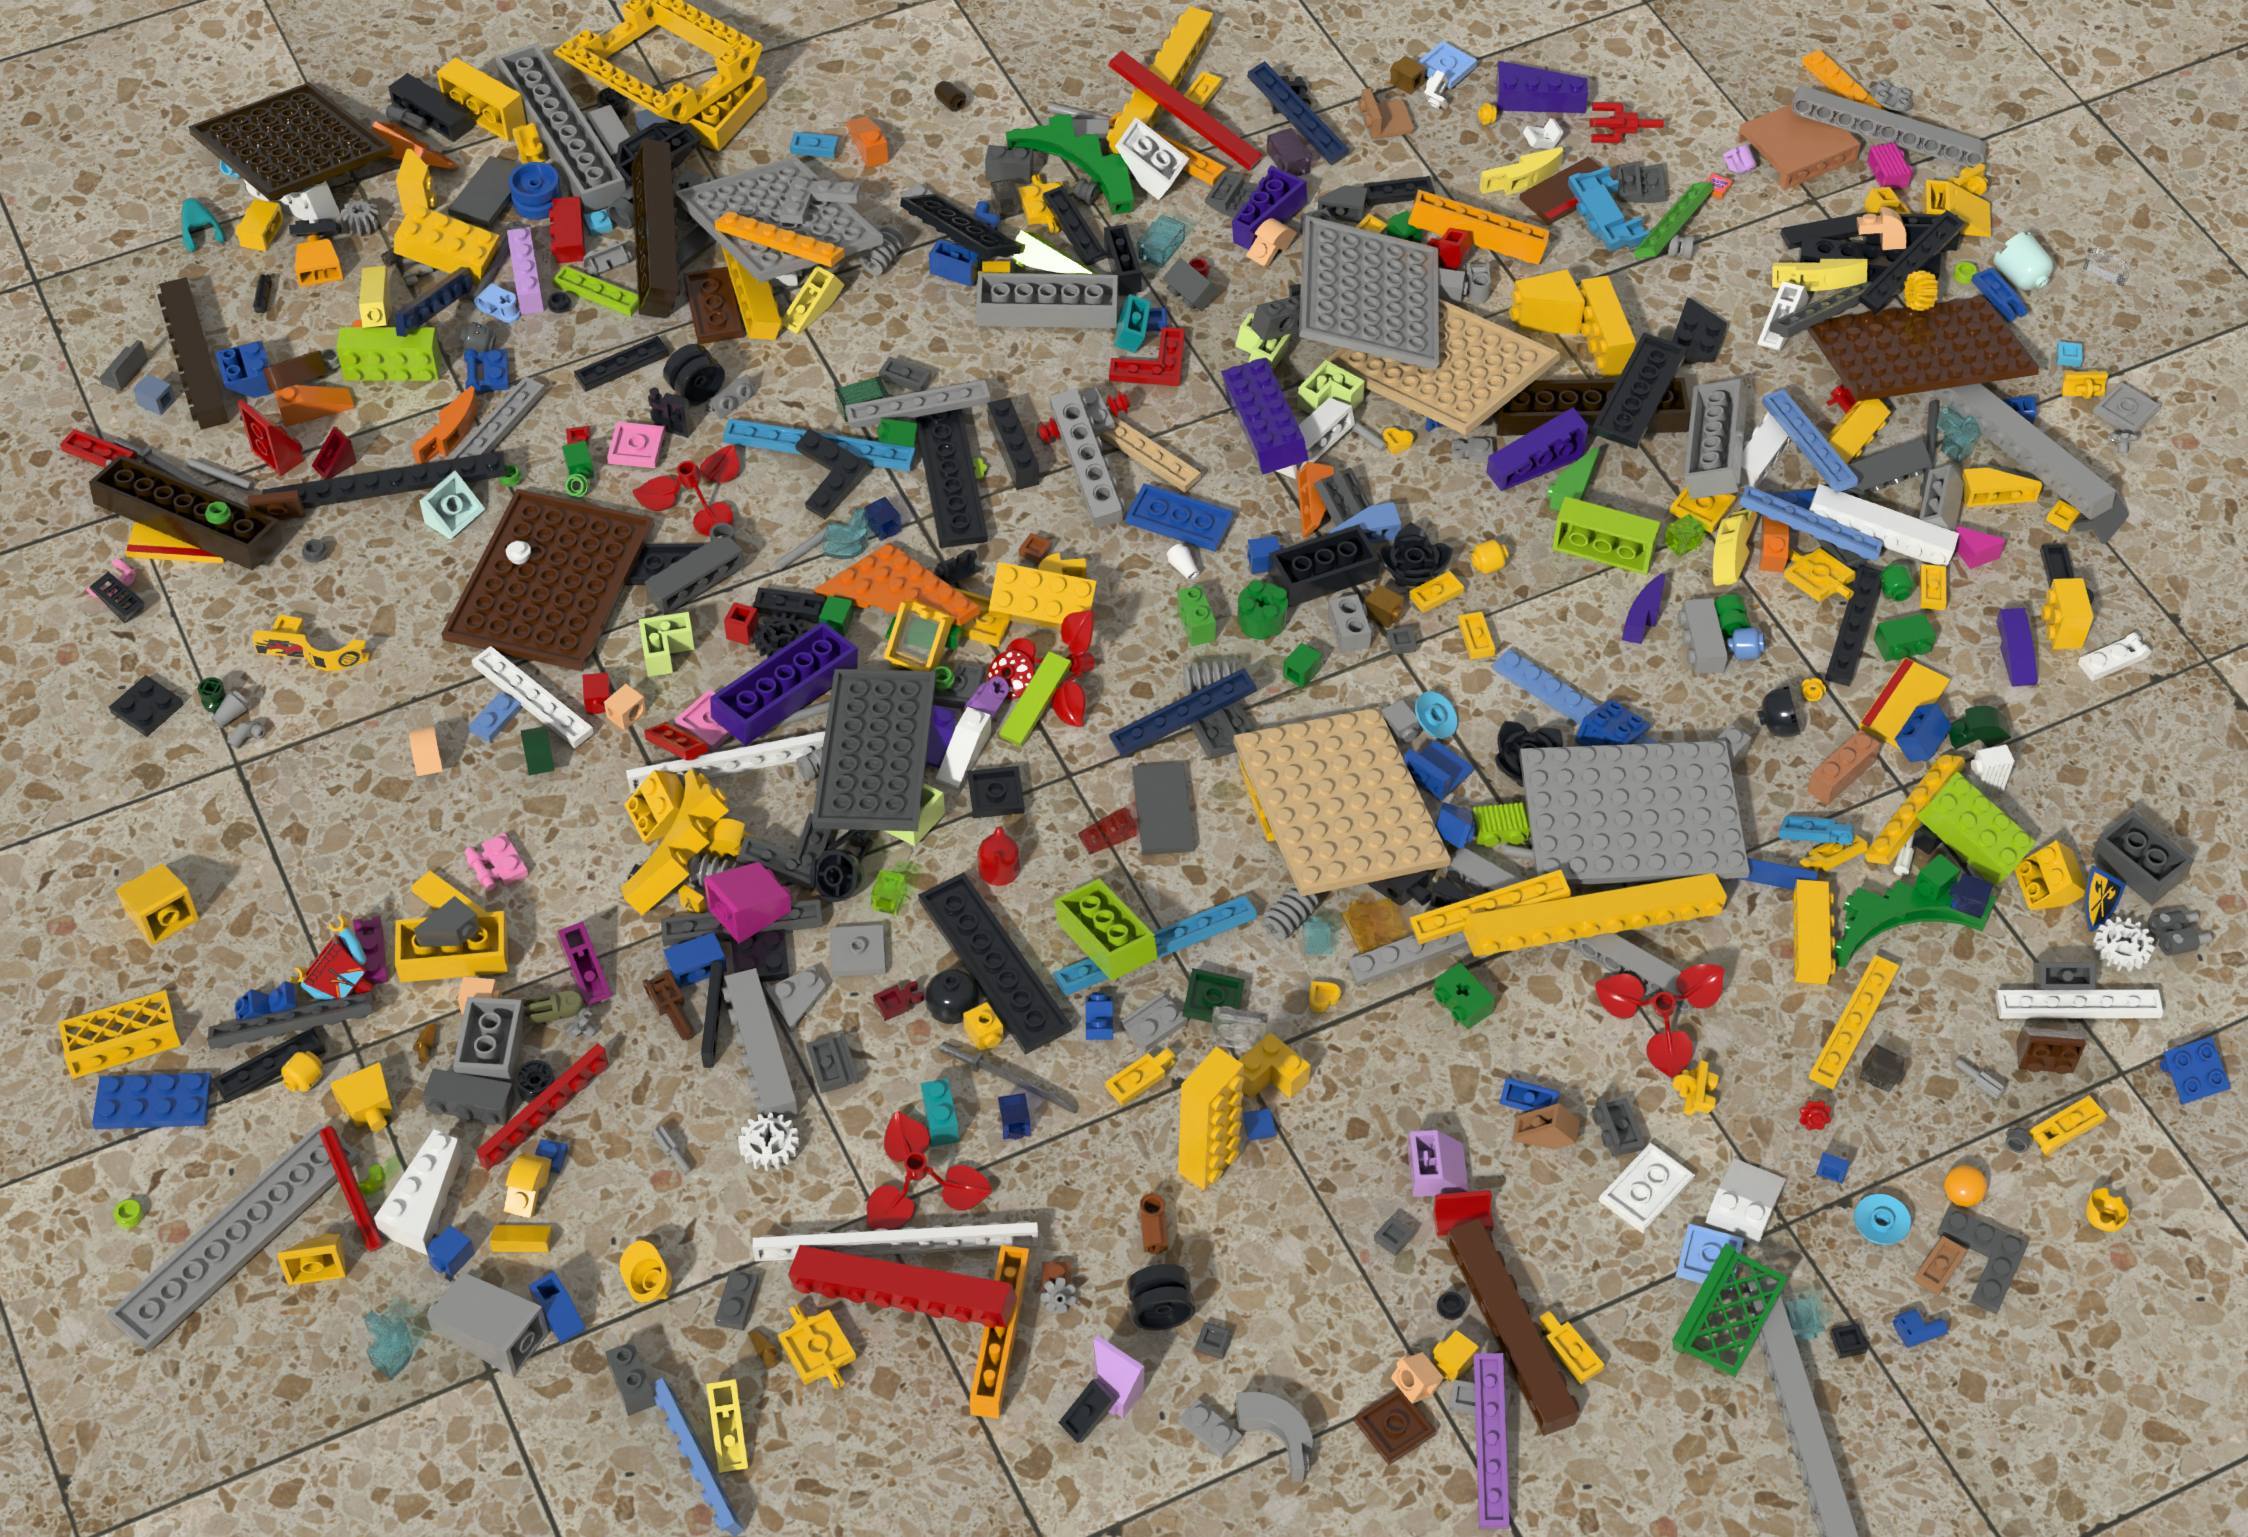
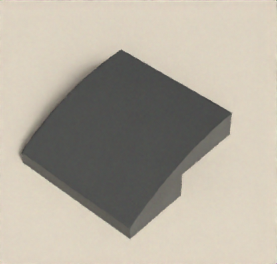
M1639 161L1616 165L1620 200L1633 203L1667 201L1663 163L1640 167Z
M1223 171L1205 198V203L1218 212L1234 218L1244 203H1248L1250 194L1256 191L1259 185L1245 183L1244 175Z
M1351 467L1314 483L1336 527L1371 506Z
M1238 701L1190 724L1209 760L1237 752L1233 742L1234 735L1255 731Z

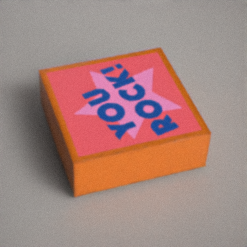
M1711 173L1706 182H1712L1714 188L1709 195L1720 200L1723 199L1732 186V180L1715 173Z

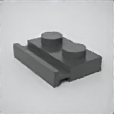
M844 1033L840 1034V1037L833 1038L831 1036L806 1043L820 1093L847 1087V1084L853 1082L855 1084L859 1083V1077Z

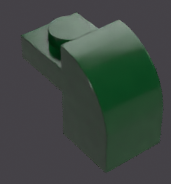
M1974 706L1965 709L1966 716L1952 722V727L1948 731L1951 745L1956 750L1979 739L1989 748L2011 738L2007 718L1998 709L1991 706Z
M546 725L520 730L529 776L555 771Z

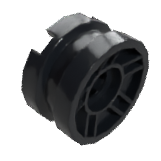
M610 87L601 90L597 94L598 109L611 105L620 120L622 116L626 117L628 115L629 104L626 96Z
M532 1060L519 1067L515 1076L519 1096L524 1101L531 1103L555 1081L553 1069L548 1063L541 1060Z

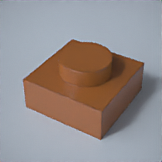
M1030 533L1019 548V556L1040 564L1052 549V541Z
M1042 1262V1291H1047L1044 1288V1283L1047 1280H1051L1055 1284L1057 1277L1065 1278V1286L1071 1283L1070 1262Z

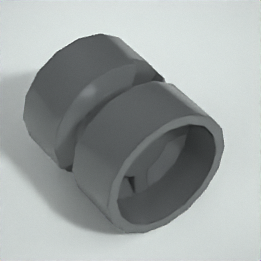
M632 186L626 189L620 195V198H617L607 209L610 219L622 229H629L634 224Z

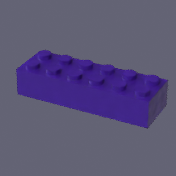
M1267 358L1255 359L1252 362L1221 371L1226 395L1262 475L1308 461L1304 437Z
M822 621L710 697L711 718L746 746L832 687L835 669H858V648Z

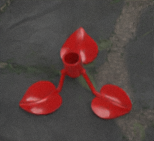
M732 444L718 450L703 461L700 470L694 462L683 461L677 467L679 475L676 476L677 483L668 476H659L632 490L637 501L647 509L663 511L675 504L676 498L674 494L680 492L681 483L689 489L694 488L705 510L699 511L694 516L693 525L699 534L710 536V529L715 524L728 523L732 526L733 513L730 507L723 502H715L710 507L707 505L698 486L701 480L700 476L708 482L714 480L717 483H726L734 479L740 470L736 449Z
M1093 610L1070 613L1063 619L1061 625L1062 640L1065 644L1069 645L1068 650L1072 652L1066 657L1072 663L1069 671L1075 674L1062 682V688H1057L1052 697V705L1059 719L1075 727L1084 726L1085 694L1083 688L1078 683L1071 681L1082 677L1083 672L1092 671L1095 665L1093 655L1087 652L1093 634ZM1027 638L1013 640L1006 649V651L1016 650L1023 652L1030 657L1033 664L1034 662L1042 663L1044 658H1034L1036 646Z
M1700 964L1683 970L1676 980L1677 989L1683 993V995L1679 996L1672 995L1669 992H1659L1654 998L1639 1001L1643 997L1644 989L1639 979L1630 974H1617L1599 980L1595 983V987L1602 1006L1616 1018H1631L1637 1011V1005L1647 1006L1651 1004L1655 1013L1660 1017H1664L1666 1034L1658 1033L1652 1036L1647 1044L1646 1051L1650 1063L1669 1078H1674L1682 1074V1071L1687 1068L1693 1049L1692 1042L1685 1032L1675 1031L1671 1033L1669 1016L1675 1011V1001L1687 998L1689 1004L1698 1009H1706L1713 1006L1719 1000L1722 993L1724 968L1713 964Z
M897 1111L887 1126L884 1148L888 1157L893 1161H904L907 1174L901 1193L896 1187L891 1185L880 1186L871 1193L867 1201V1226L873 1230L881 1228L895 1230L904 1226L911 1219L915 1208L913 1201L905 1197L910 1181L922 1180L927 1174L931 1175L940 1185L945 1186L942 1191L943 1200L950 1208L955 1210H968L978 1205L991 1194V1185L980 1172L965 1165L950 1167L946 1173V1181L941 1179L933 1171L932 1167H928L926 1157L923 1154L930 1143L927 1129L920 1122Z

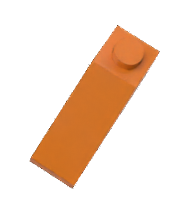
M865 116L846 121V126L867 168L889 163L887 141L881 129L872 120Z
M295 385L274 391L285 427L355 408L348 388Z
M1307 462L1296 473L1303 537H1308L1319 526L1325 513L1326 506L1314 483L1334 475L1333 466Z
M1762 514L1759 570L1784 572L1788 559L1789 525L1771 520Z

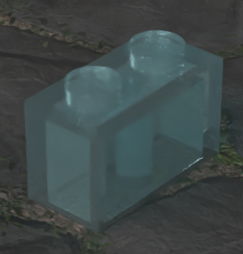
M1161 214L1156 221L1151 223L1146 234L1140 236L1137 242V248H1139L1138 258L1163 268L1185 241V223Z

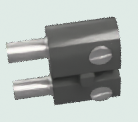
M2179 910L2153 915L2148 918L2149 931L2154 939H2160L2158 945L2167 956L2195 951L2199 948L2200 944L2212 941L2210 933L2197 935L2193 927H2187L2188 923L2199 921L2197 913L2184 915Z

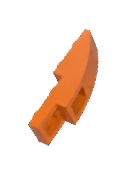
M473 386L460 393L454 401L445 406L438 413L440 423L415 442L412 446L415 463L418 465L428 463L438 453L447 457L463 440L474 421L478 407L476 392Z

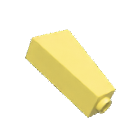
M386 265L362 267L359 307L363 328L387 325L393 312Z

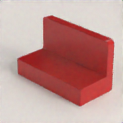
M1491 1190L1435 1195L1433 1215L1437 1236L1448 1235L1449 1229L1477 1219L1481 1220L1484 1228L1487 1227L1490 1231H1493L1494 1224L1490 1208Z

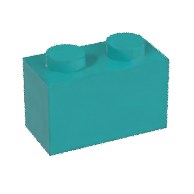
M1131 294L1128 295L1119 311L1114 340L1115 347L1136 353L1145 338L1151 301Z
M948 1078L921 1083L922 1103L931 1146L959 1142L958 1123Z

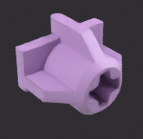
M1749 145L1734 148L1723 154L1729 170L1739 174L1747 173L1755 169L1757 165Z

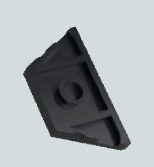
M1687 297L1671 342L1688 347L1687 355L1683 360L1685 364L1715 362L1726 332L1727 323L1693 299Z

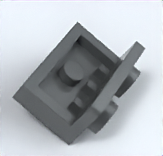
M1603 1096L1597 1097L1595 1108H1592V1116L1595 1124H1599L1601 1127L1602 1143L1605 1148H1609L1611 1156L1614 1157L1644 1150L1645 1143L1627 1098L1605 1103Z

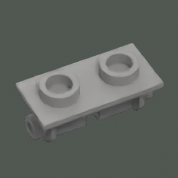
M626 240L620 243L618 241L612 242L605 249L599 251L592 250L588 252L583 259V268L586 267L589 275L593 274L596 276L610 270L607 264L609 261L613 268L629 263L632 256L629 251L625 252Z
M747 374L740 379H735L733 384L715 397L709 398L708 403H706L708 410H715L718 418L722 419L755 395Z

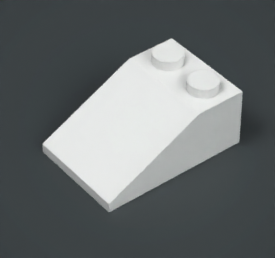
M1136 117L1115 145L1140 186L1158 200L1169 189L1189 160L1187 156Z
M1733 1158L1711 1204L1704 1227L1744 1238L1743 1243L1758 1248L1786 1179Z

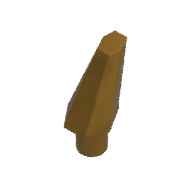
M436 1024L427 1025L412 1048L418 1052L420 1062H427L430 1059L429 1051L433 1047Z
M757 1330L748 1332L757 1355L763 1358L765 1368H774L776 1366L774 1355L779 1350Z

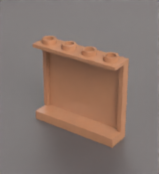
M1792 104L1741 124L1737 139L1738 143L1748 140L1781 174L1779 186L1783 190L1857 161L1861 145L1848 130L1795 114L1792 110Z

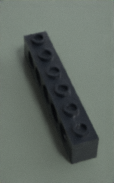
M1802 236L1798 263H1820V259H1868L1867 281L1874 282L1906 249L1882 250V247L1877 245ZM1941 254L1934 256L1920 270L1935 274L1936 281H1938L1940 275Z

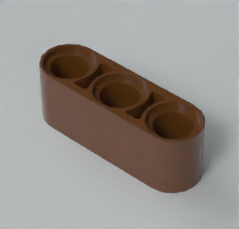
M321 350L262 368L270 392L328 373Z

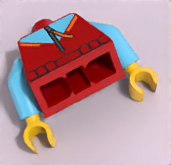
M337 916L341 921L339 928L335 923L330 922V929L339 932V936L335 934L308 969L305 967L294 968L299 972L300 978L290 976L291 983H301V987L315 999L334 1000L347 997L352 990L361 994L370 992L373 987L371 982L363 978L367 968V958L359 940L352 930L349 929V921L346 917Z

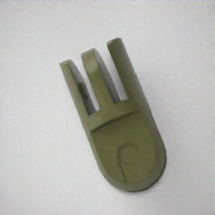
M566 990L522 1000L528 1026L574 1017L578 1015L584 1005L581 994L575 990Z

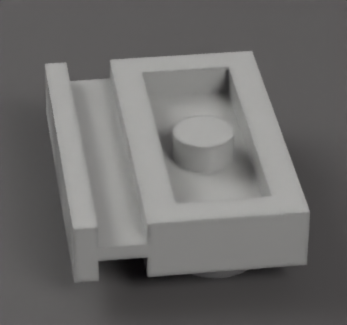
M1162 992L1122 1019L1121 1027L1126 1029L1128 1035L1144 1052H1147L1187 1024V1017H1182L1183 1013L1171 1000L1168 1001Z

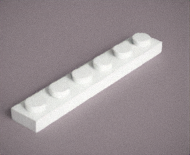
M488 647L472 659V665L475 669L511 698L521 702V706L572 747L576 748L594 734L592 726L493 647Z
M1997 990L1995 995L1999 1019L2161 1018L2164 1013L2159 990Z

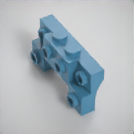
M1609 166L1593 172L1577 173L1569 176L1568 186L1578 201V204H1576L1578 214L1585 218L1590 233H1594L1598 241L1602 239L1609 252L1626 245L1629 249L1639 246L1650 233L1649 229L1646 231L1643 229L1640 216L1624 222L1625 217L1610 195L1618 191L1619 182L1617 179L1613 181L1611 178Z

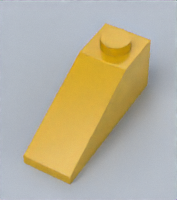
M1991 468L1964 469L1961 477L1965 483L1962 496L1966 507L2035 502L2038 500L2042 488L2040 481Z

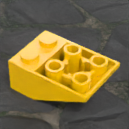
M1926 180L1921 197V214L1942 215L1948 210L1954 215H1958V218L1965 222L1960 235L1991 237L1989 202L1951 182Z

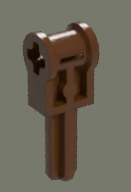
M667 969L658 977L651 980H643L644 989L659 1015L667 1013L682 1040L688 1041L692 1039L696 1031L681 1007L685 1005L684 997L670 971Z

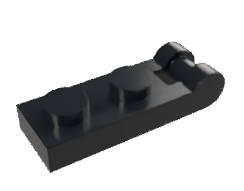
M758 587L753 608H757V612L761 614L781 616L782 613H785L786 617L795 615V618L808 619L812 623H819V616L827 599L821 595Z

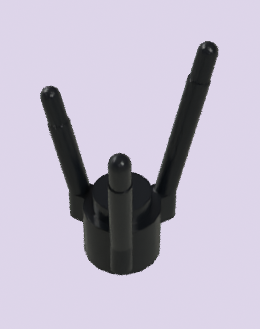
M849 830L828 846L825 851L835 850L848 840L854 847L863 846L857 857L862 862L867 850L873 844L870 838L874 835V830Z

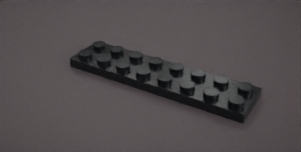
M962 409L914 417L915 423H917L916 430L939 548L988 542Z
M964 872L918 894V901L1025 1055L1072 1031V1025Z

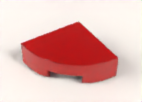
M590 426L566 429L567 444L586 441L587 443L591 436Z

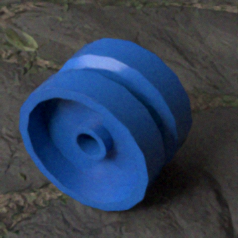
M543 162L525 163L515 168L509 176L512 204L515 212L521 217L530 220L548 218L549 208H553L552 199L562 198L559 175L556 169L549 164Z

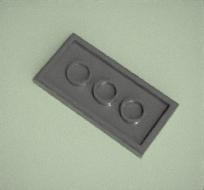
M489 156L448 208V214L490 227L511 200L509 176L515 168L522 164Z
M1184 763L1132 766L1142 855L1193 852L1194 841Z

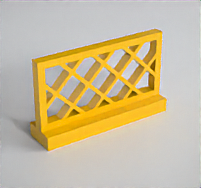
M166 990L58 1022L64 1048V1058L72 1079L181 1046ZM163 1001V1004L157 1011L149 1008L153 1003ZM127 1011H136L130 1019L122 1017ZM143 1014L152 1016L146 1024L137 1022ZM100 1019H109L103 1027L94 1025ZM159 1019L167 1021L166 1023L154 1026ZM116 1022L124 1024L119 1032L110 1030ZM77 1026L81 1027L76 1035L66 1031ZM132 1027L139 1029V1031L127 1034ZM89 1030L97 1033L91 1041L83 1038ZM104 1036L113 1038L110 1040L100 1042L104 1038ZM77 1044L86 1046L77 1050H73L77 1046Z

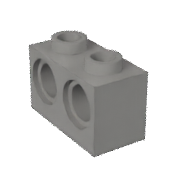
M1358 594L1329 599L1328 618L1341 653L1370 648L1371 637H1374V628L1372 622L1367 621V609L1364 603L1361 604Z

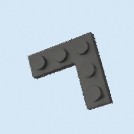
M809 813L795 853L745 835L736 861L746 865L760 862L765 869L769 868L776 877L810 890L812 886L810 880L812 863L824 852L831 829H813V814Z
M1948 1207L1937 1234L1989 1257V1261L1970 1303L1997 1314L2029 1243Z

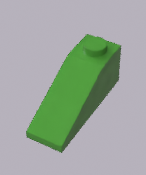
M1593 448L1560 473L1555 484H1550L1547 497L1551 498L1549 508L1560 511L1565 496L1583 501L1597 465L1599 448Z

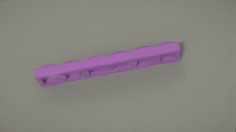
M1474 1353L1479 1529H1509L1503 1353Z

